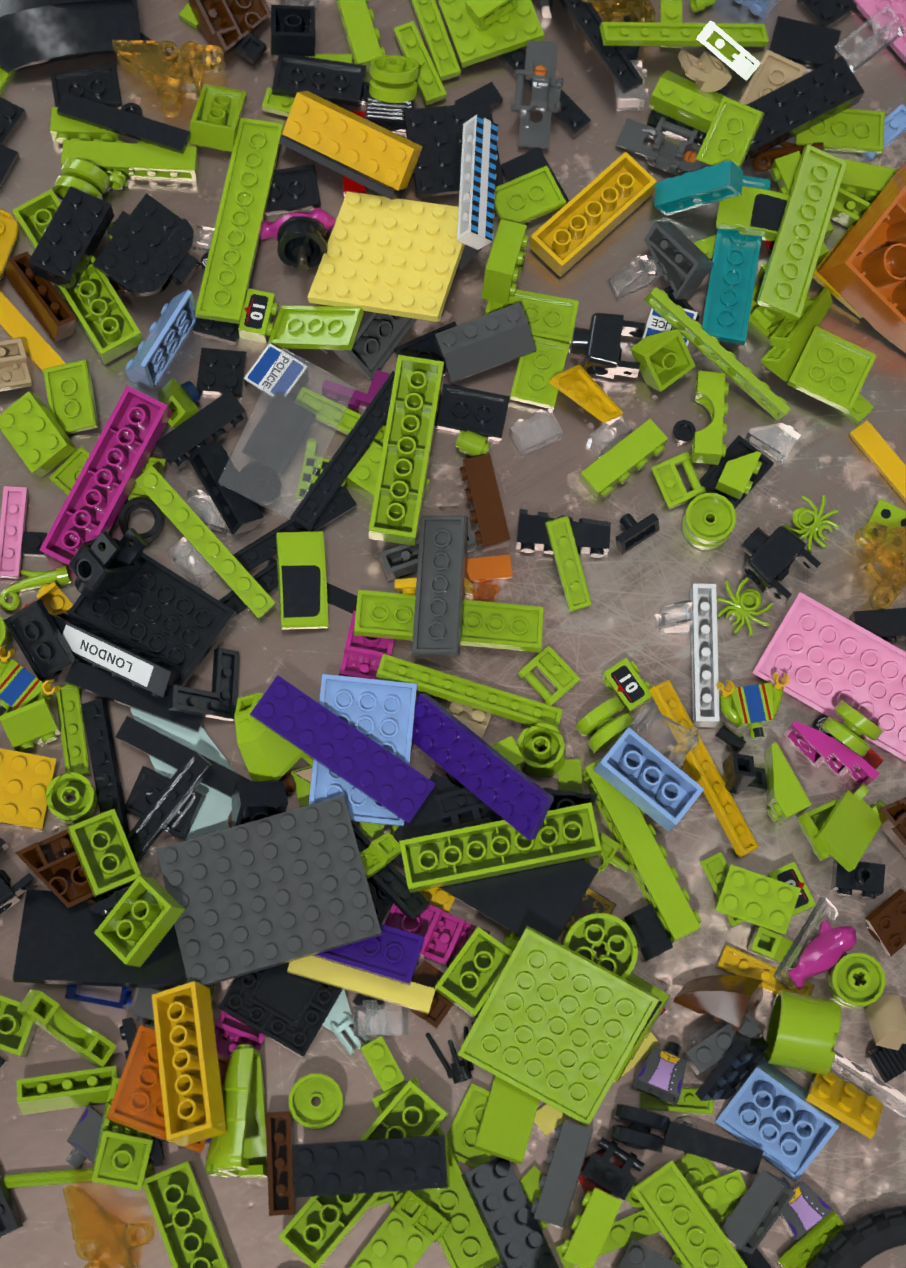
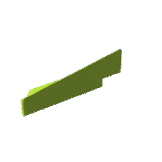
M828 287L823 288L822 292L813 298L807 295L800 319L795 321L785 317L769 338L771 346L774 347L761 359V363L783 381L787 382L791 377L815 326H820L832 305V297Z

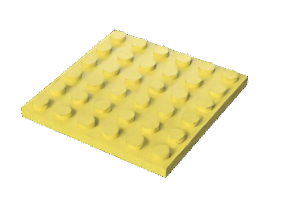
M347 192L327 244V253L323 254L309 291V303L338 307H361L363 311L439 322L465 244L457 241L459 207L398 198L391 200L384 196Z

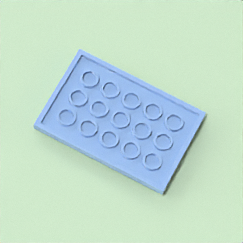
M322 674L319 704L409 765L417 684ZM313 759L309 805L344 795L352 822L404 826L403 820Z

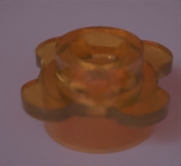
M486 579L479 580V586L477 591L473 592V598L485 602H494L496 593L500 591L499 586L488 583Z

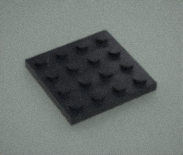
M490 102L407 109L403 111L407 139L423 146L413 171L417 198L459 194L463 124L475 115L493 122ZM498 147L495 187L504 184Z

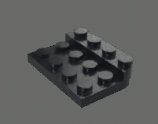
M146 193L94 261L93 267L134 296L156 295L161 291L162 286L186 254H189L193 244V228L185 218L181 219Z

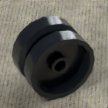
M617 1104L614 1117L619 1121L628 1123V1126L618 1124L611 1126L609 1139L624 1143L623 1145L631 1148L662 1153L665 1140L661 1136L650 1132L651 1130L666 1131L670 1118L641 1108Z

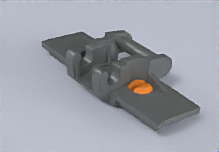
M527 40L525 70H515L514 72L516 86L514 105L511 106V111L521 113L518 147L549 149L552 113L561 111V102L559 101L563 78L555 79L558 43ZM525 80H532L530 106L523 105ZM534 111L542 114V120L538 123H534L530 119V114Z
M663 117L660 118L656 128L627 118L615 146L646 157L648 165L675 175L677 172H694L711 166L696 159L701 145L695 143L699 131L696 129L692 131L670 123ZM662 129L685 137L689 141H681L679 146L665 140V134H663ZM646 139H653V147L645 146L644 141Z

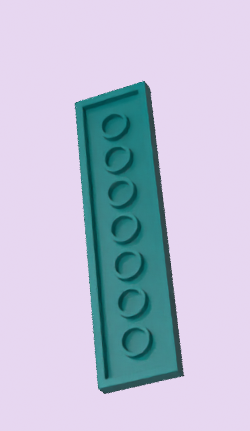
M743 175L742 186L769 190L771 180ZM717 228L712 258L714 265L710 271L702 327L704 331L714 336L718 341L745 345L762 236L741 235L739 230Z

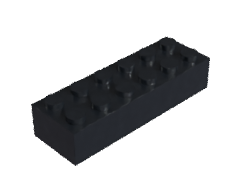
M843 56L747 104V106L765 114L745 157L746 161L859 103L864 90Z
M447 1135L292 1145L295 1198L450 1187Z

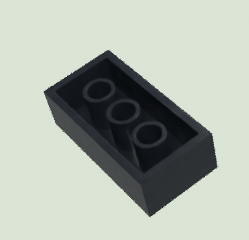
M70 186L28 261L32 274L70 291H74L114 218L112 205Z

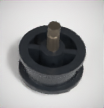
M303 216L290 217L281 224L277 231L278 256L283 263L290 267L306 271L307 268L320 264L323 254L327 253L326 230L319 221L313 218Z

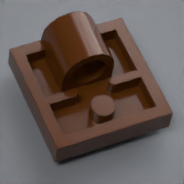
M901 888L864 918L869 925L866 927L867 931L889 956L894 955L906 944V891Z
M424 960L411 982L435 988L444 973ZM435 991L429 1014L410 1008L407 1009L437 1029L453 1006V1003Z

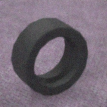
M147 498L132 499L124 504L119 512L118 522L122 534L125 535L130 529L127 523L130 513L141 508L147 509L154 515V526L148 532L139 535L146 543H150L158 538L163 530L164 520L161 510L153 501Z

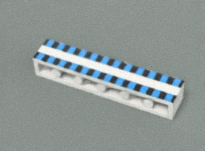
M475 115L463 124L457 241L477 250L492 242L494 235L493 219L498 124L479 115Z
M692 584L689 590L692 723L695 727H716L720 721L719 690L716 687L719 682L716 584Z

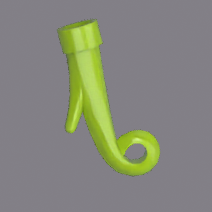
M68 566L56 567L55 570L50 571L21 570L20 573L28 576V578L9 585L1 592L0 607L6 611L16 609L20 603V598L17 594L19 592L41 588L45 584H51L52 582L60 585L72 583ZM10 596L13 597V601L11 603H7V599Z

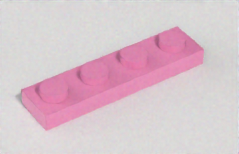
M4 486L0 519V578L20 579L21 552L28 500L27 487Z

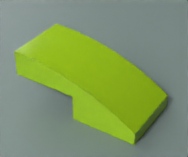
M389 832L371 842L367 849L360 852L367 879L401 853L400 844Z
M411 1190L406 1192L394 1208L395 1212L434 1243L438 1242L451 1224L449 1220Z

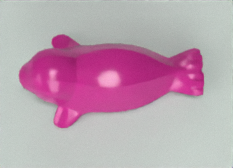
M315 208L310 213H289L274 222L263 220L259 239L271 237L277 239V231L281 224L293 216L313 218L324 226L326 232L334 227L336 221L333 216L326 211H322L321 208Z
M828 920L820 923L817 937L802 951L796 967L788 972L799 991L803 988L806 978L826 972L840 958L846 956L847 951L855 946L857 937L854 927L840 926L832 928Z

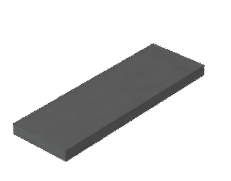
M466 515L421 516L412 643L413 655L460 656L468 517Z

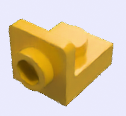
M55 582L42 586L38 591L39 594L36 595L38 600H42L49 614L61 610L68 612L73 606Z

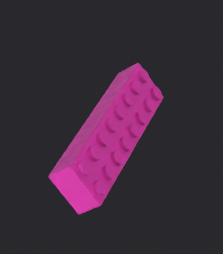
M126 386L39 549L41 552L69 566L71 559L83 542L98 538L102 532L109 533L135 484V480L139 477L172 414V410L168 405Z

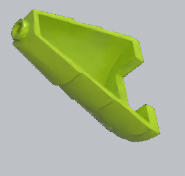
M238 1045V1049L232 1051L221 1088L227 1133L211 1138L205 1160V1174L218 1177L268 1178L266 1111L261 1052L254 1049L253 1045Z

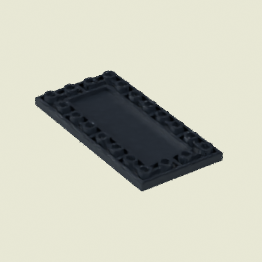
M433 772L430 780L436 783V785L410 823L404 822V826H400L393 837L399 843L402 840L445 832L444 827L453 825L451 818L441 820L435 796L461 788ZM489 806L486 809L479 810L481 817L490 814L492 822L504 820ZM472 813L458 816L460 822L474 819ZM400 853L393 861L404 867L402 853ZM577 859L438 888L519 937L522 936L525 928L529 926L557 942L599 870L585 861Z
M368 878L367 881L374 886L376 891L373 903L378 921L381 924L393 902ZM290 962L236 977L218 1009L304 1058L343 991L342 988L288 973L287 969Z
M26 890L13 973L14 982L171 989L188 983L174 925L141 967L125 965L94 933L108 914L100 916V913H93L89 910L86 900L67 908L52 891ZM212 985L206 986L212 991Z

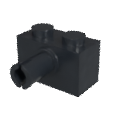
M835 860L833 862L831 890L838 891V895L852 896V893L862 894L861 898L876 899V896L884 893L885 864L859 861L855 869L848 872Z

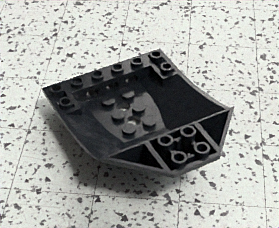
M0 0V68L8 74L12 70L56 59L90 54L142 51L137 0Z

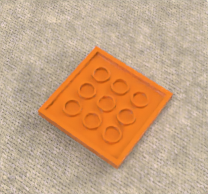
M140 1025L106 1119L167 1141L155 1030ZM217 1054L222 1088L230 1058ZM206 1140L182 1147L201 1153Z

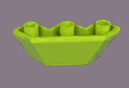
M264 693L238 698L234 715L238 747L252 781H278L305 753L250 716V713Z

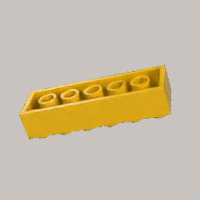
M309 91L297 92L282 132L283 135L396 190L407 188L423 146Z
M625 151L530 236L529 248L561 277L654 193L657 180Z
M193 981L153 994L152 1004L167 1141L180 1146H186L226 1134L210 988Z

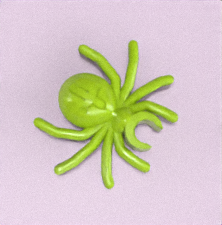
M805 495L801 496L814 510L813 512L807 507H800L793 512V523L802 530L790 528L786 524H782V526L793 533H805L800 537L802 541L809 535V553H812V538L823 548L827 547L821 541L828 539L822 535L823 529H827L832 533L833 530L829 525L836 529L840 528L835 522L826 519L834 514H838L839 510L830 511L822 516L826 495H822L819 513L811 499Z
M746 577L739 584L735 594L736 598L730 589L729 581L726 580V590L732 601L716 597L717 602L729 604L720 610L717 616L720 617L730 610L724 616V620L729 615L735 617V622L730 625L734 626L739 623L733 630L735 634L743 627L745 620L749 636H753L750 619L761 625L770 626L769 622L762 621L753 615L757 616L767 612L774 604L771 602L765 608L755 611L762 603L760 592L755 589H748L740 595L743 586L749 581V578Z

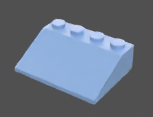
M186 290L174 296L170 303H166L163 306L158 322L155 321L151 325L149 336L146 340L141 341L137 355L127 363L126 373L130 381L153 392L195 325L197 319L195 316L196 306L192 291Z
M762 1059L752 1067L750 1075L742 1081L715 1122L744 1144L762 1149L764 1151L763 1158L797 1182L839 1128L841 1121L806 1101L808 1094L806 1089Z

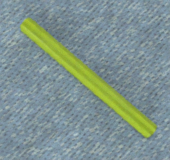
M147 1164L144 1178L154 1175L153 1164ZM93 1168L5 1175L4 1183L7 1188L91 1182Z

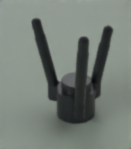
M467 1026L464 1027V1040L469 1033ZM426 1033V1037L445 1068L448 1078H452L454 1084L473 1078L471 1071L474 1070L472 1062L466 1060L465 1063L464 1059L459 1060L452 1040H448L454 1060L450 1064V1068L430 1033Z

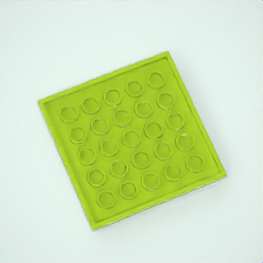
M527 926L457 1055L582 1124L589 1126L656 1007L659 997Z

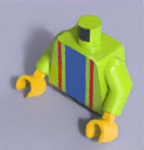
M6 644L1 646L0 716L9 713L12 709H19L43 698L48 703L53 693L60 691L59 685L53 689L51 688V683L54 679L42 682L13 659L10 661L8 658L15 654V649H10L8 654H6L4 650Z
M777 672L773 673L772 679L775 682L773 686L772 682L735 688L734 683L727 679V686L724 688L723 683H717V689L722 692L720 694V710L722 714L734 724L736 729L748 727L751 740L764 738L762 725L770 723L777 715L782 701L784 686L789 683V676L785 672L783 673V678L779 681V674Z

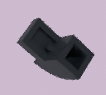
M731 753L724 760L723 773L727 791L738 795L742 790L761 794L768 790L765 769L755 767L753 756Z

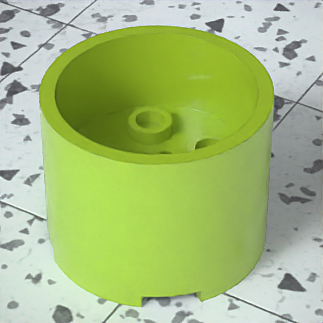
M595 913L578 918L567 928L561 941L562 945L624 979L631 974L637 962V942L631 928L623 920L610 914ZM603 944V950L606 951L605 955L596 957V951L593 950L594 946Z
M779 990L775 997L768 1023L766 1042L769 1044V1047L765 1050L766 1063L827 1075L836 1053L833 1050L836 1045L837 1034L840 1033L841 1005L831 1000Z

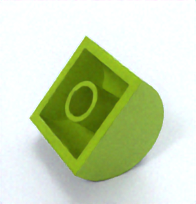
M836 799L810 810L796 819L802 833L807 837L814 854L820 862L832 856L814 838L835 807Z

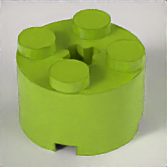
M537 723L535 726L527 727L521 732L517 741V747L525 760L523 769L535 777H553L563 767L566 759L565 742L559 730L547 723Z
M73 772L59 775L50 782L46 790V801L49 810L63 823L77 824L90 818L96 811L98 805L96 790L89 780L81 774ZM69 796H75L76 800L74 802H69L67 798Z

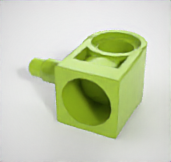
M600 832L599 840L602 853L601 855H596V857L601 859L602 866L597 868L599 870L597 875L602 874L609 863L627 872L630 866L615 855L621 845ZM591 857L584 858L583 861L590 864L589 859Z

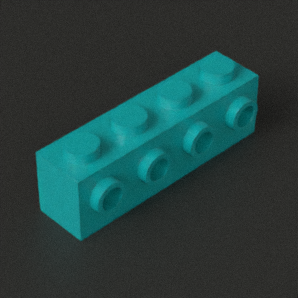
M724 161L721 164L704 167L694 172H686L683 175L657 182L654 207L668 216L742 195L743 170L732 161Z

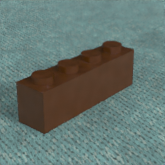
M28 251L9 258L5 272L6 278L51 339L57 342L73 335L77 317L50 281L32 274L28 264L31 255Z
M486 454L463 459V467L459 468L461 480L466 481L467 489H464L467 503L471 502L473 509L469 511L471 523H476L478 532H474L477 546L481 545L482 552L509 547L510 536L491 455Z
M291 1111L268 1112L265 1114L269 1216L295 1215Z

